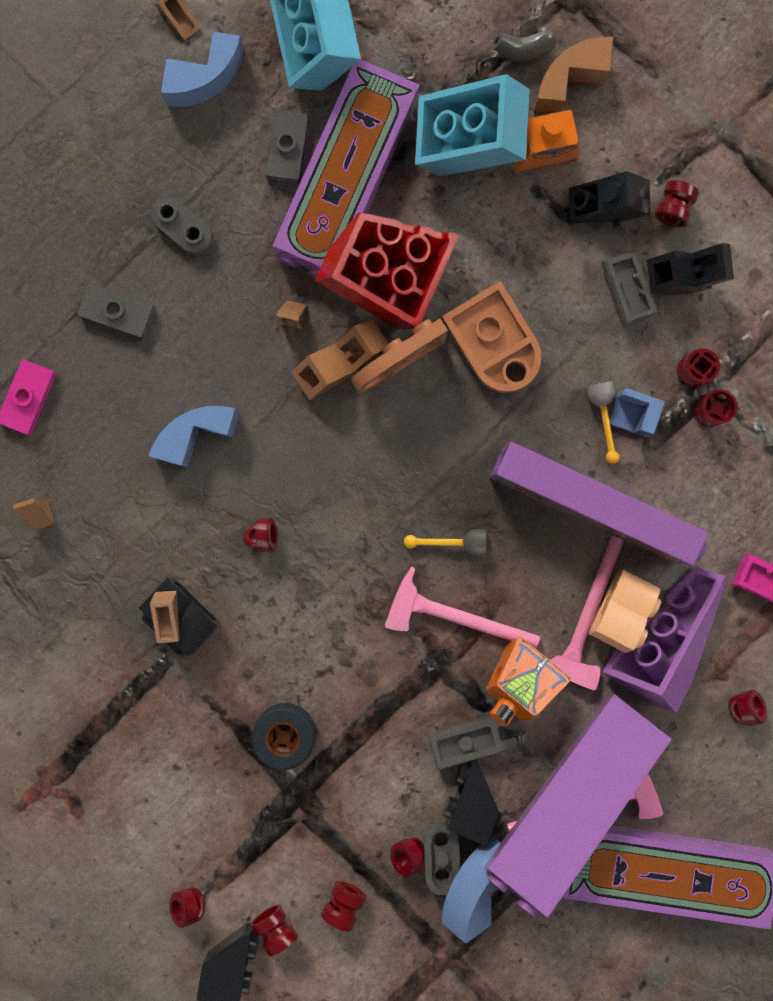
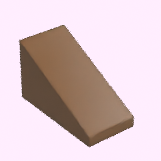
M160 0L156 3L157 7L183 40H186L201 28L182 0Z
M286 300L277 312L280 324L301 329L307 305Z
M33 498L13 505L14 510L34 530L55 524L48 500Z
M177 591L155 592L150 602L156 641L157 643L179 642Z

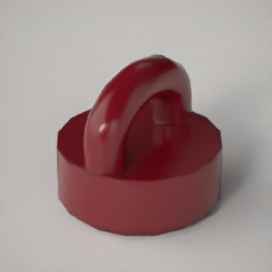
M272 517L258 518L256 524L250 526L243 535L245 545L257 547L260 552L274 551L278 543V532L274 519Z
M748 690L740 692L729 699V711L739 723L755 726L766 721V704L757 691Z
M417 837L403 839L395 843L391 848L390 858L392 865L403 877H410L421 871L423 867L424 846Z
M195 887L175 892L170 898V914L178 927L190 926L200 921L203 917L205 900L201 891Z

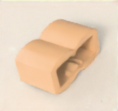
M624 569L614 575L606 591L589 634L624 653L631 652L635 648L639 649L648 634V630L644 629L648 617L653 618L660 607L661 600L658 599L660 588Z

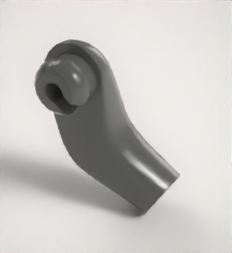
M546 26L540 27L538 33L522 38L499 32L492 41V49L515 63H526L550 53L556 46L557 38L553 31Z

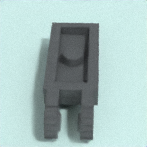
M489 716L431 732L427 736L438 770L504 751V748L527 742L529 739L527 732L517 731L500 738L498 727L502 726L493 721ZM514 716L509 724H515L521 720Z

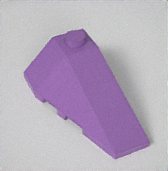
M694 567L666 595L667 601L659 607L653 618L648 617L644 628L648 630V634L643 645L639 649L635 648L628 653L615 648L603 673L645 701L677 713L693 682L728 580L727 577Z

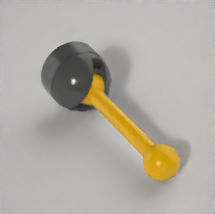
M486 529L470 530L463 539H420L413 535H408L404 539V545L409 549L416 547V545L463 546L465 551L472 556H486Z

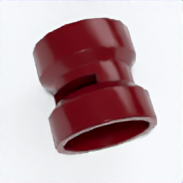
M668 181L663 191L664 201L658 204L654 215L655 218L672 227H686L691 216L689 209L696 203L700 193L699 190L684 181Z
M700 348L694 350L679 361L676 370L678 379L688 387L701 386L712 381L718 375L720 361L718 356L709 349Z
M717 389L702 395L696 400L693 414L699 424L705 427H714L732 420L737 413L738 404L731 392Z
M336 881L331 891L332 899L329 903L325 904L321 917L332 927L350 932L356 922L355 914L357 910L363 907L367 896L363 891L350 883Z
M280 904L266 909L250 924L256 935L263 936V948L270 957L287 949L298 938L293 926L284 922L286 915Z

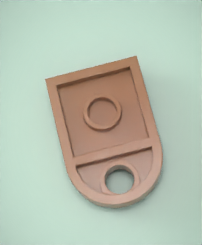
M501 281L442 316V321L476 377L487 388L500 393L516 392L526 387L537 375L541 365L539 343ZM510 364L522 366L525 372L523 380L519 382L509 380L506 376L507 366Z
M428 319L412 330L414 335L404 342L398 338L382 349L383 355L369 363L352 377L351 382L357 392L362 393L377 386L444 344L448 330L442 320L438 319L432 323Z

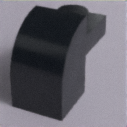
M721 243L693 253L675 250L647 260L651 294L678 295L712 289V285L734 279L730 244Z

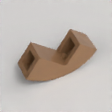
M613 37L588 39L571 46L560 54L550 65L542 80L533 112L550 114L561 112L566 101L567 82L604 85L611 68Z
M371 318L353 326L335 344L308 355L291 373L308 399L312 400L339 385L384 353L382 349L389 343Z

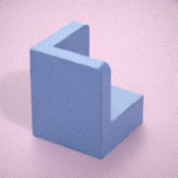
M624 388L618 392L609 417L610 425L643 437L651 436L656 430L665 401Z

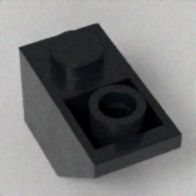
M628 171L569 188V220L573 223L622 222L651 214L650 180Z
M475 759L468 761L467 765L461 764L455 779V784L459 785L454 798L448 797L442 816L446 818L447 830L487 846L498 818L499 810L479 763Z
M246 923L207 952L202 964L197 1001H240L242 994L249 995L253 972L247 971L248 959H255L258 945V937L252 936L253 929L250 926L251 923Z

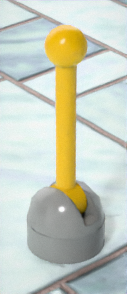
M610 381L586 386L588 399L594 405L599 406L601 410L608 448L606 461L609 464H616L620 456L614 448L607 405L611 403L615 395L614 383Z

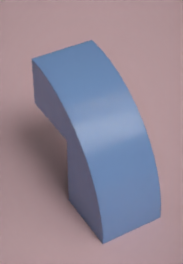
M213 32L207 65L166 59L161 94L167 106L186 107L196 105L211 99L225 89L235 77L243 60L244 48L241 37L239 35Z
M206 406L190 410L175 418L161 431L152 445L148 456L188 468L199 430L232 438L240 412L235 408L226 406Z
M492 836L489 838L487 846L484 844L478 846L462 865L445 899L442 924L465 944L491 926V894L498 888L487 880L490 873L483 867L501 844Z

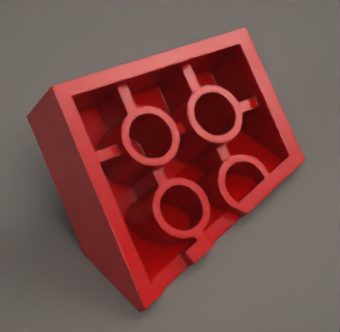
M359 212L329 248L315 281L399 330L414 329L423 319L459 234L432 230V228L400 223L398 220Z

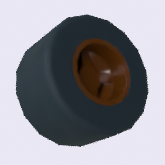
M279 703L266 709L255 723L252 732V745L258 759L268 767L277 770L293 769L303 764L311 754L316 739V728L312 717L301 706L292 703Z

